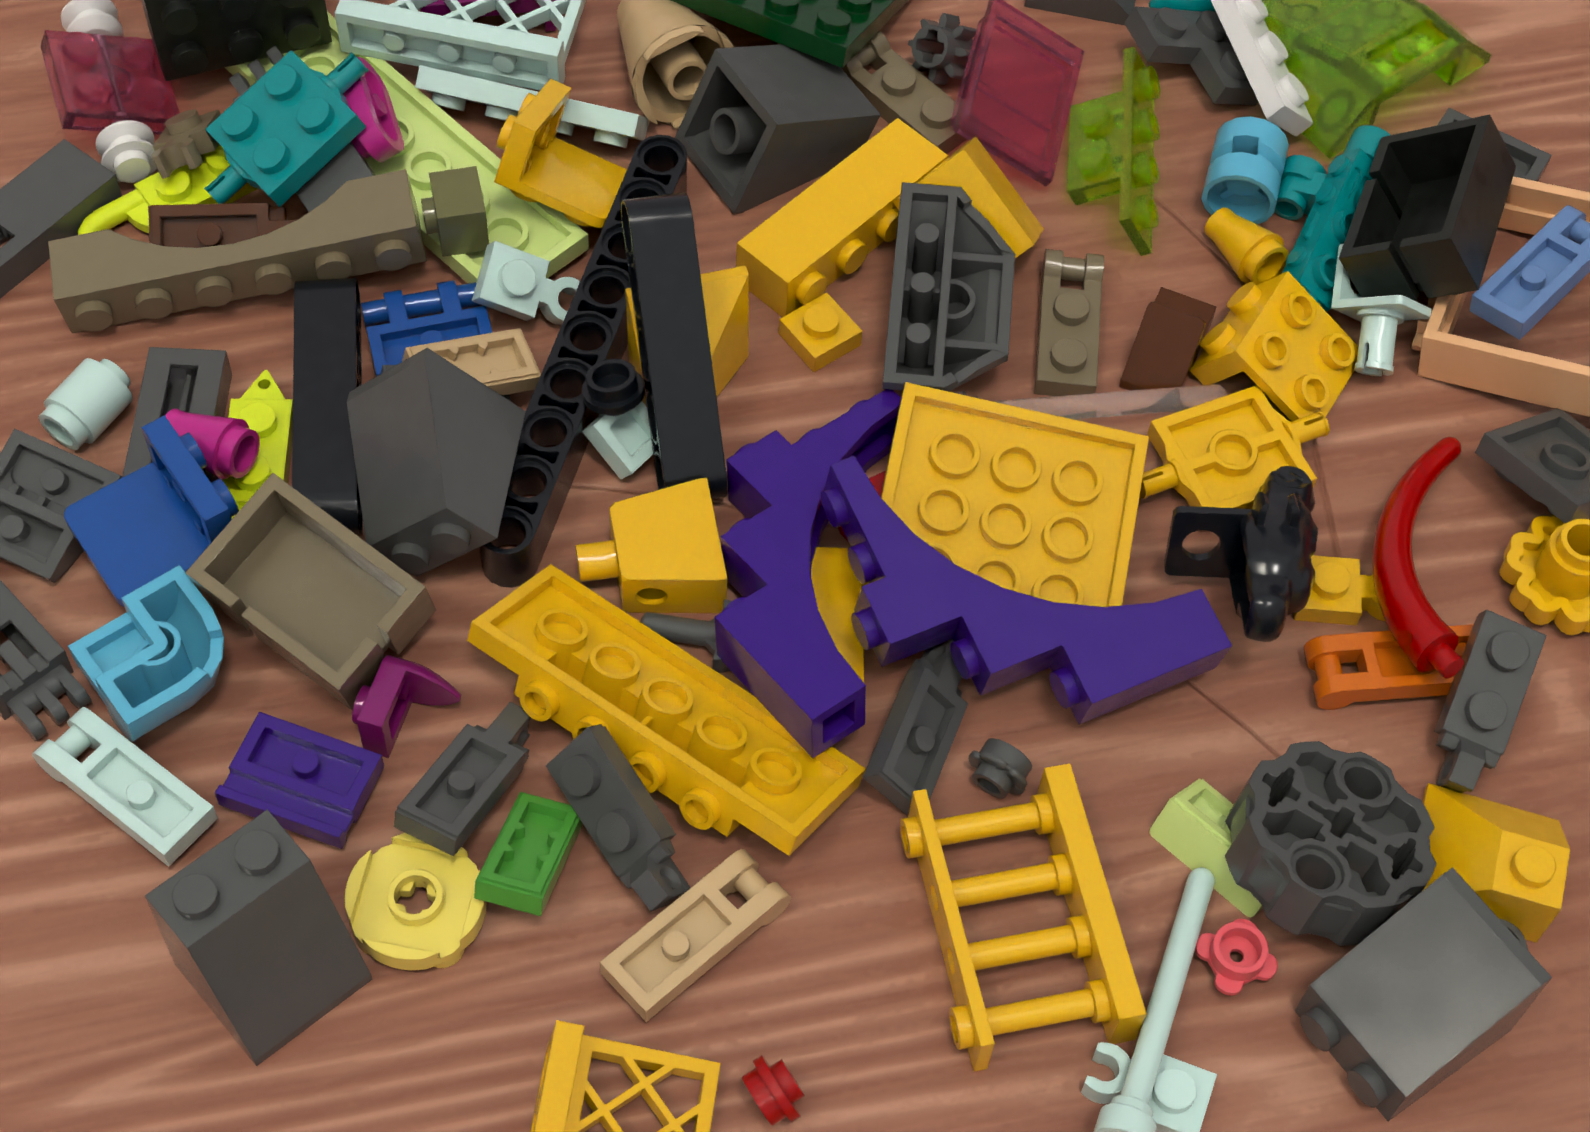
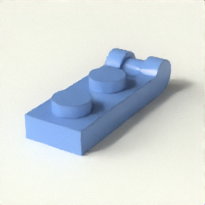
M1570 205L1565 206L1495 272L1479 290L1472 294L1469 311L1521 340L1590 272V223L1585 221L1586 214Z

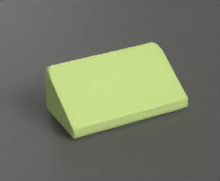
M1199 778L1169 799L1151 826L1149 833L1151 837L1191 870L1199 867L1210 870L1215 879L1213 889L1244 915L1251 918L1263 906L1250 891L1236 884L1225 858V854L1232 845L1231 832L1225 820L1234 804L1206 781Z

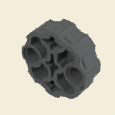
M1320 741L1290 744L1285 754L1275 760H1261L1225 820L1231 832L1232 845L1225 854V858L1236 884L1250 891L1263 906L1266 917L1278 926L1295 935L1310 933L1327 937L1339 946L1358 945L1420 894L1432 877L1437 864L1430 852L1429 839L1435 827L1422 801L1409 794L1395 780L1392 770L1377 759L1363 752L1346 753L1334 750Z

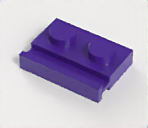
M259 712L229 766L230 773L223 786H218L215 796L220 806L256 818L268 809L284 829L343 849L347 841L346 835L352 823L356 824L384 769L383 758L381 754Z

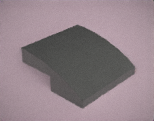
M14 428L0 453V559L55 583L84 552L65 521V509L78 500L121 479L122 476Z

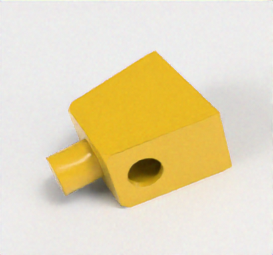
M707 478L691 480L613 503L609 507L611 540L575 545L580 582L617 577L622 608L629 613H721L723 611L724 599H727V574Z

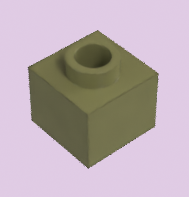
M477 166L429 173L432 197L421 199L427 235L435 233L439 235L442 256L485 251L489 244V237Z

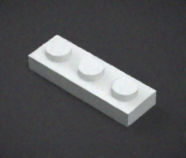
M1211 0L1266 119L1295 137L1314 124L1304 104L1309 100V96L1299 79L1292 73H1289L1284 60L1288 58V52L1281 40L1272 31H1269L1264 21L1268 16L1262 0Z

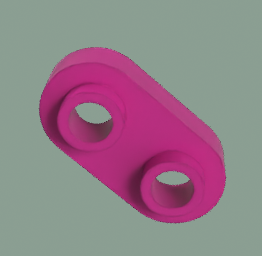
M357 57L369 72L365 73L343 95L347 99L349 108L365 124L366 128L351 142L363 157L369 158L372 156L378 162L383 163L404 150V141L386 86L375 69L365 59Z

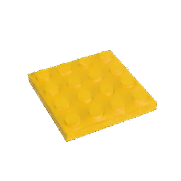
M905 382L881 499L916 536L951 562L1002 588L1057 603L1099 607L1121 606L1149 436Z

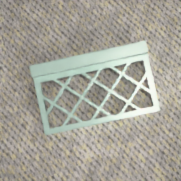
M339 0L335 10L341 52H352L357 55L418 67L423 65L484 80L541 90L550 78L562 84L564 83L565 62L586 0H556L554 2L551 0H536L540 8L518 18L507 5L516 0H477L464 7L461 6L458 0H443L451 10L450 13L443 16L418 11V9L438 0H397L389 5L366 0ZM497 10L506 23L497 27L473 22V20ZM551 20L559 30L558 38L529 33L527 30Z

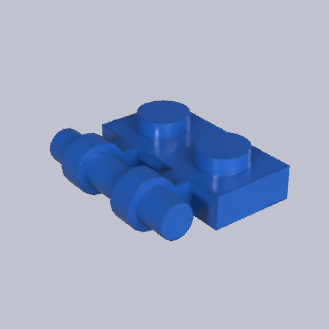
M455 280L440 282L436 284L437 289L407 295H402L401 290L383 293L384 299L361 303L365 326H370L366 327L376 376L380 375L382 365H397L401 363L406 347L493 333L486 306H480L481 304L472 301L476 282L457 286Z

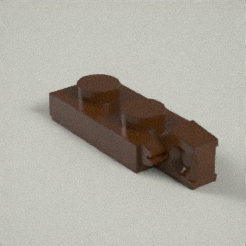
M269 203L148 206L149 243L168 247L201 248L234 244L268 234L296 221L286 220L285 207H272Z

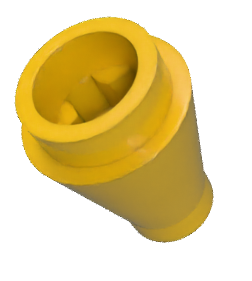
M1227 207L1217 210L1208 219L1205 225V234L1214 241L1242 282H1254L1258 285L1281 274L1286 265L1289 252L1284 247V241L1280 235L1235 214Z

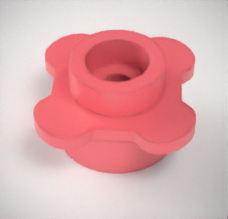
M1236 919L1222 926L1216 935L1204 933L1198 938L1195 952L1201 960L1208 962L1216 976L1214 980L1216 989L1225 995L1233 996L1239 994L1243 985L1256 979L1268 981L1273 978L1277 971V960L1272 954H1269L1265 936L1253 922L1247 919ZM1230 953H1240L1242 956V961H1233L1230 957Z

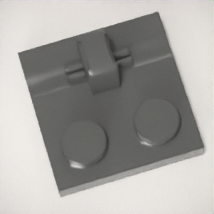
M1556 408L1484 433L1475 453L1493 466L1499 477L1517 485L1534 500L1545 504L1548 507V512L1564 523L1575 519L1590 520L1589 429L1565 411Z

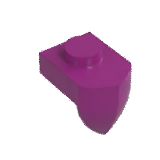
M388 655L382 660L372 685H363L354 703L352 721L358 725L363 748L381 754L382 757L389 758L412 703L436 706L451 705L460 702L461 694L454 686L431 669L413 661Z

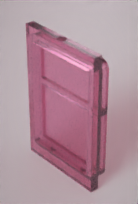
M989 0L985 15L979 20L952 114L951 125L953 131L968 140L976 136L986 151L1042 185L1047 186L1053 181L1084 51L1004 0Z

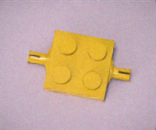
M1257 385L1152 420L1147 436H1149L1150 441L1161 457L1163 466L1143 472L1140 498L1146 499L1148 496L1174 488L1186 499L1189 506L1252 509L1255 496L1268 475L1281 466H1292L1303 470L1310 478L1314 488L1317 477L1302 455L1301 444L1319 437L1328 436L1330 431L1327 418L1323 419V412L1317 411L1312 415L1290 422L1272 408L1266 396Z

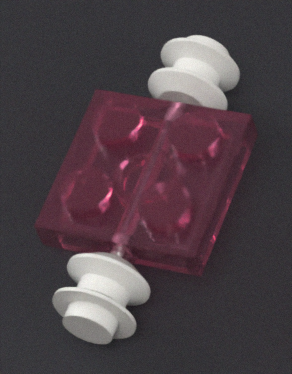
M72 0L61 12V23L66 32L45 30L40 46L62 129L101 131L96 138L95 144L98 154L102 157L101 165L116 174L118 182H139L150 176L157 169L151 157L155 151L153 148L155 142L154 135H161L166 128L165 122L180 113L170 81L165 82L152 39L123 37L122 25L117 20L118 11L111 0Z

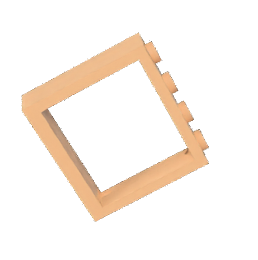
M1513 176L1498 227L1535 235L1567 205L1585 213V221L1590 223V192ZM1468 292L1428 298L1427 306L1433 308L1429 319L1418 320L1417 331L1411 345L1412 350L1421 351L1417 376L1590 417L1589 366L1453 335V330Z

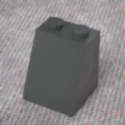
M783 44L718 48L714 50L675 138L685 146L689 158L735 214L743 213L829 172L868 141L881 114L841 67Z
M425 348L350 391L347 399V409L366 542L405 572L417 577L497 539L526 411L429 348Z
M268 809L145 895L175 965L256 1066L372 980L369 969L311 860Z
M1452 867L1312 982L1295 1012L1300 1017L1301 1026L1309 1040L1320 1050L1329 1051L1347 1072L1349 1085L1356 1096L1367 1106L1376 1107L1384 1118L1390 1121L1510 1032L1552 977Z

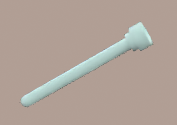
M1195 868L1188 875L1147 1007V1015L1139 1033L1121 1095L1113 1097L1110 1104H1106L1100 1109L1093 1132H1156L1157 1126L1152 1118L1153 1110L1148 1104L1215 884L1212 872L1206 868Z

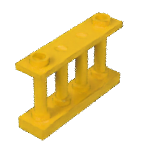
M1071 764L1044 768L1038 792L1036 795H1031L1030 803L935 820L927 790L913 791L909 816L900 819L902 844L908 859H918L956 1003L955 1007H950L949 1009L952 1036L958 1050L968 1049L973 1072L988 1068L995 1045L993 1036L1090 1017L1093 1023L1102 1022L1108 1043L1118 1044L1136 1040L1147 1013ZM1033 829L1036 830L1038 835L1047 834L1053 854L1048 857V863L957 880L950 879L942 846ZM1053 890L1056 896L1065 895L1071 917L1066 919V925L973 943L967 942L958 907ZM1072 953L1075 959L1083 958L1090 981L1085 982L1084 989L985 1008L975 972L977 970Z

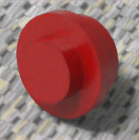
M763 1055L754 1059L753 1063L756 1068L743 1075L742 1080L768 1122L774 1126L786 1117L791 1122L801 1117L794 1103L805 1095L784 1061L781 1059L770 1066Z

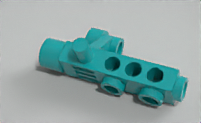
M1363 125L1357 127L1353 131L1343 154L1336 156L1329 165L1328 174H1326L1324 167L1319 162L1304 155H1292L1287 157L1274 212L1287 220H1298L1302 218L1303 214L1308 215L1293 250L1287 256L1286 265L1282 273L1289 271L1325 311L1330 310L1332 305L1339 245L1345 242L1365 182L1372 179L1369 170L1381 137L1390 136L1387 131L1376 126Z

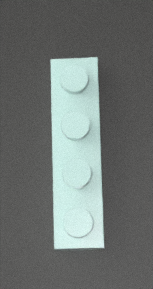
M419 65L415 88L433 93L431 100L438 106L464 111L466 101L486 105V117L506 121L510 114L517 117L519 109L528 93L538 94V91ZM568 98L557 133L572 136L574 126L595 130L593 141L627 148L629 138L640 141L646 138L649 120L639 114Z

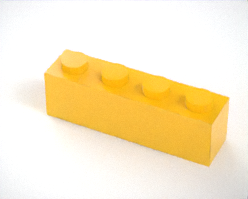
M899 118L895 119L737 242L736 267L746 265L749 274V291L781 317L824 294L827 287L844 273L851 274L856 271L866 259L867 254L882 242H891L897 238L899 210L893 201L901 195L902 182L917 183L947 159L949 155Z

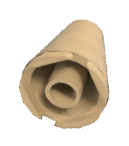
M621 0L617 9V21L634 100L649 121L657 125V121L671 123L674 129H679L714 50L718 48H733L734 45L723 32L685 6L671 0Z

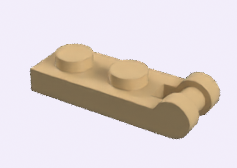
M740 849L730 855L600 962V973L645 1022L649 1021L757 929L777 919L788 907L792 899L791 896L777 882L769 884L757 872L759 868L758 862L745 849ZM738 891L747 902L739 909H736L725 897L727 894Z

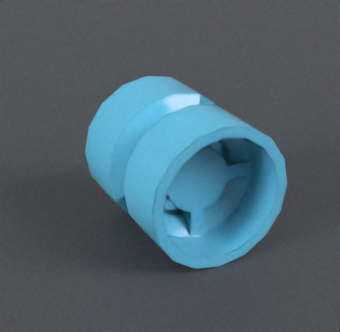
M1249 116L1237 117L1227 121L1217 130L1201 197L1204 208L1211 215L1217 210L1227 207L1235 214L1258 225L1267 221L1274 214L1289 148L1286 134L1277 125L1265 119Z

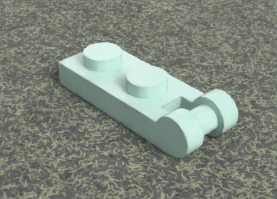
M81 707L67 721L70 728L55 742L47 739L32 753L35 761L48 775L56 781L66 784L168 867L218 819L214 806L86 707ZM88 747L96 749L82 763L76 759Z

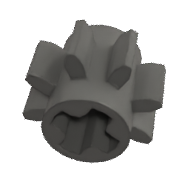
M942 13L939 23L922 19L920 21L922 28L916 33L914 39L908 42V45L912 47V53L916 60L912 66L920 72H929L928 79L935 84L946 85L949 76L966 80L968 78L966 70L972 65L974 59L980 58V54L976 52L975 43L972 39L977 33L976 29L959 26V16Z

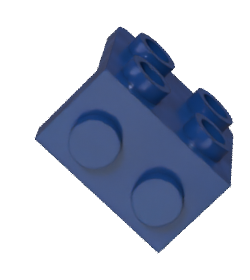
M165 415L141 427L153 461L152 463L69 505L64 512V518L69 529L117 603L123 607L122 597L178 565L186 572L232 520L231 517L239 512L238 506L225 483L220 478L211 483L202 469L207 467V462L192 435L188 432L179 437Z

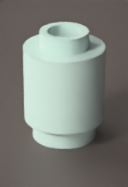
M86 358L44 401L46 409L39 415V421L44 429L59 443L69 449L78 450L83 443H93L132 402L133 397L128 389L131 381L127 374L112 361L102 359L98 362L94 359Z

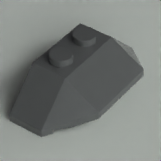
M902 182L882 389L903 390L905 382L949 392L1008 361L1015 253L991 223L971 205L972 200L962 187Z

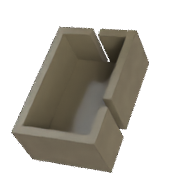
M274 473L268 477L185 572L204 598L246 630L250 628L259 640L351 710H353L361 687L363 685H372L380 664L386 657L384 652L390 648L399 655L436 611L431 597L423 584Z

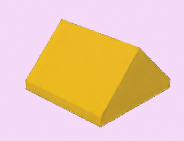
M976 136L917 182L919 184L962 187L972 200L971 205L991 223L1015 253V258L1035 245L1044 230ZM900 196L893 201L898 210L900 206Z

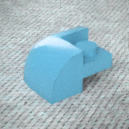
M180 565L122 597L121 599L126 609L125 614L68 645L74 661L105 703L111 719L130 742L140 738L196 704L215 686L223 660L224 635L214 610Z

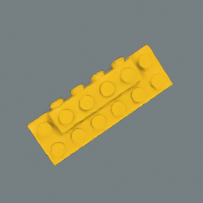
M552 564L541 570L471 622L467 641L519 675L514 695L519 698L520 704L528 716L540 722L547 721L550 718L571 732L573 740L587 727L602 724L603 727L605 726L647 791L653 793L657 790L678 804L684 819L697 829L706 830L712 827L728 837L742 824L790 856L859 787L865 773V767L832 746L812 758L754 695Z

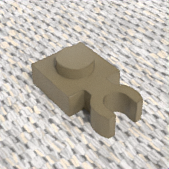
M196 109L187 110L169 118L165 122L166 128L154 143L153 148L155 151L151 155L162 179L169 177L175 169L188 164L190 170L197 168L203 163L202 154L217 149L219 143L206 131V128L221 115L219 109L200 116Z

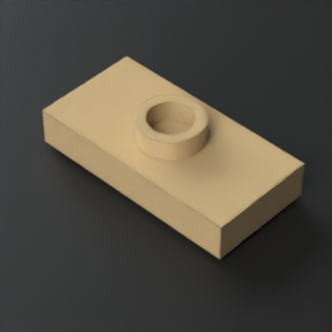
M521 328L406 347L402 358L403 362L425 348H429L501 396L535 390L541 376Z

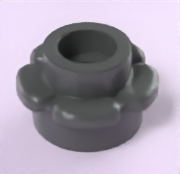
M990 738L985 742L980 752L972 751L970 753L969 763L972 767L976 768L972 775V780L983 791L1001 799L1006 798L1008 793L1020 795L1025 791L1027 785L1026 777L1032 769V764L1017 748L1002 740Z

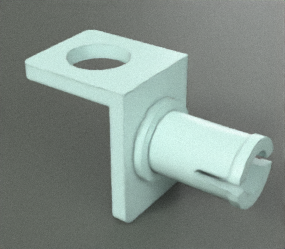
M1340 244L1331 309L1361 322L1358 356L1354 371L1370 376H1382V371L1383 375H1393L1397 325L1407 320L1429 319L1432 309L1403 295L1361 298L1359 293L1355 294L1351 288L1350 277L1339 260L1343 244Z

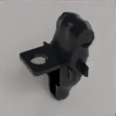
M1281 466L1276 471H1272L1256 494L1252 509L1179 506L1173 510L1164 559L1165 573L1171 576L1229 578L1236 614L1241 617L1244 634L1249 639L1261 642L1276 640L1284 628L1286 617L1301 611L1309 600L1315 582V570L1311 563V557L1316 551L1318 528L1311 515L1315 506L1313 485L1308 475L1303 470L1292 466ZM1198 530H1208L1219 537L1217 546L1203 554H1194L1186 551L1182 543L1186 536Z

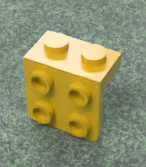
M550 78L537 95L527 94L517 117L510 114L506 119L497 140V147L504 150L494 182L510 189L516 197L524 201L539 202L564 213L568 220L577 225L603 228L627 169L555 137L572 88Z
M1289 271L1258 285L1254 282L1243 285L1228 300L1227 307L1230 311L1224 320L1212 328L1202 339L1200 346L1203 352L1191 368V373L1207 387L1244 371L1290 421L1312 415L1317 411L1323 412V419L1326 418L1354 372L1358 356V345Z

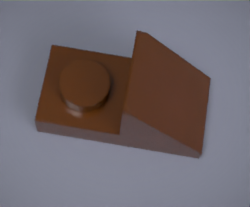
M1161 287L1155 302H1150L1146 308L1119 387L1175 407L1201 349L1200 343L1211 326L1217 306Z

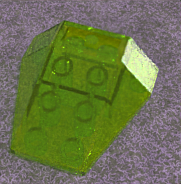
M1262 0L1268 11V16L1264 21L1269 31H1272L1281 40L1288 52V58L1284 60V63L1289 73H1292L1299 79L1309 96V100L1304 104L1314 124L1303 131L1302 134L1329 159L1345 150L1353 131L1357 127L1363 125L1373 126L1382 102L1432 72L1436 73L1451 86L1489 63L1491 54L1453 21L1416 0Z

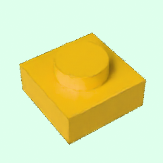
M827 292L780 318L778 334L813 372L818 371L861 346L863 332Z

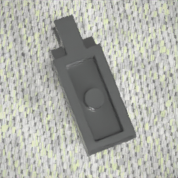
M1489 610L1478 614L1462 655L1464 665L1454 676L1434 732L1439 734L1436 746L1448 751L1436 785L1460 793L1471 792L1474 790L1483 766L1489 769L1496 767L1500 756L1505 752L1547 635Z
M952 639L925 649L920 660L915 659L907 671L863 775V779L906 815H909L913 791L926 789L930 800L968 706V703L961 698L962 691L958 689L962 676L958 672L951 655L950 644L954 642Z
M509 702L488 729L479 725L473 727L466 724L397 806L394 827L454 856L522 772L524 764L529 757V749L523 746L530 736L528 734V726L531 717L526 714L522 707Z
M602 724L587 727L552 759L546 767L616 876L620 877V880L628 889L633 888L650 911L668 906L690 889L687 881L671 859L675 850L670 840L676 833L607 728L603 727Z

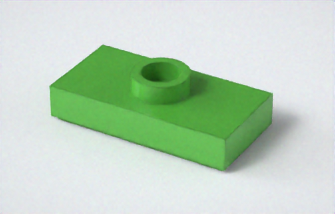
M520 792L475 881L474 898L541 916L583 826L582 821L572 806Z

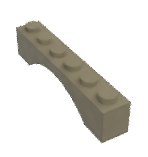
M406 169L346 181L325 202L300 219L268 234L234 244L201 248L168 247L134 240L109 229L48 241L54 302L72 333L101 331L112 325L141 319H160L170 313L205 306L218 307L230 301L264 294L277 295L293 289L295 281L347 279L348 277L381 270H399L407 265L427 261L417 204Z

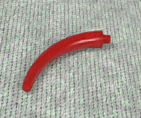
M1451 436L1441 439L1411 465L1399 480L1382 510L1373 544V578L1376 595L1391 633L1419 672H1428L1436 669L1446 679L1456 675L1464 665V660L1455 652L1459 637L1440 618L1423 592L1414 566L1412 538L1417 514L1426 494L1442 472L1461 453V443Z

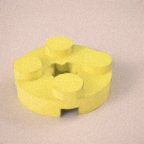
M407 833L392 837V844L380 848L374 854H372V850L368 851L354 866L345 889V909L358 947L378 962L402 970H424L431 967L447 968L457 963L461 959L464 949L477 937L483 925L487 908L486 901L474 898L475 881L480 870L478 871L476 864L468 858L467 851L461 847L452 856ZM416 887L426 888L428 900L433 902L428 909H423L417 914L407 913L404 905L397 903L400 896L411 897Z

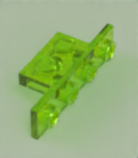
M1133 46L1123 49L1122 91L1070 106L1067 192L1075 205L1120 193L1119 222L1142 256L1152 253V229L1158 227L1159 224L1158 210L1153 199V184L1159 182V168L1154 156V141L1160 138L1159 123L1154 112V99L1160 98L1161 89L1155 69L1151 65L1145 66Z

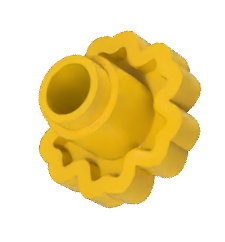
M1555 515L1552 517L1538 516L1533 519L1527 532L1514 534L1504 550V561L1499 573L1503 580L1514 586L1509 600L1516 609L1524 612L1527 619L1536 625L1548 624L1554 620L1556 626L1566 635H1576L1582 632L1590 633V520L1575 519L1564 523Z

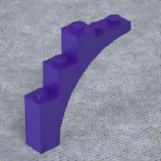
M885 389L868 400L857 402L845 414L821 428L808 431L799 441L792 445L776 430L755 443L744 445L733 456L726 459L728 500L746 518L735 523L727 533L720 536L727 581L743 597L730 602L720 614L714 617L717 655L812 758L865 725L866 685L837 650L818 611L812 584L811 568L816 547L819 546L822 532L829 522L822 506L821 492L824 491L831 464L855 456L864 472H866L872 465L890 453L901 397L891 389Z
M855 456L830 465L825 488L821 492L822 506L830 524L834 528L841 526L851 545L848 548V558L856 578L861 584L869 582V584L861 587L854 609L855 613L851 615L853 629L859 643L865 650L873 648L881 667L952 639L954 642L950 644V650L954 664L964 679H972L980 696L1050 668L1052 671L1049 675L1050 684L1057 701L1065 709L1070 707L1080 725L1215 669L1232 647L1202 589L1154 603L1099 607L1051 602L1002 588L957 566L916 536L881 499Z

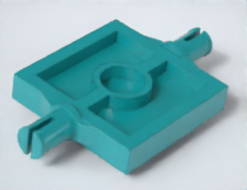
M290 50L206 128V131L223 147L230 166L204 189L218 204H225L248 182L250 186L263 190L278 207L282 206L366 128L365 124L349 108L347 99L343 94L365 73H368L369 70L351 52L346 59L325 76L321 72L310 69Z

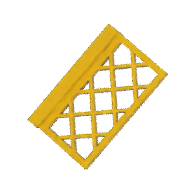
M556 1020L547 1043L530 1132H585L599 1122L606 1132H623L612 1114L640 1095H642L663 1125V1128L657 1132H684L682 1128L694 1121L693 1132H710L721 1063L583 1035L585 1026ZM591 1058L620 1064L634 1086L607 1104H604L587 1080ZM640 1068L655 1072L646 1077ZM670 1075L701 1080L697 1105L677 1119H675L653 1088V1086ZM583 1100H585L593 1113L580 1121Z

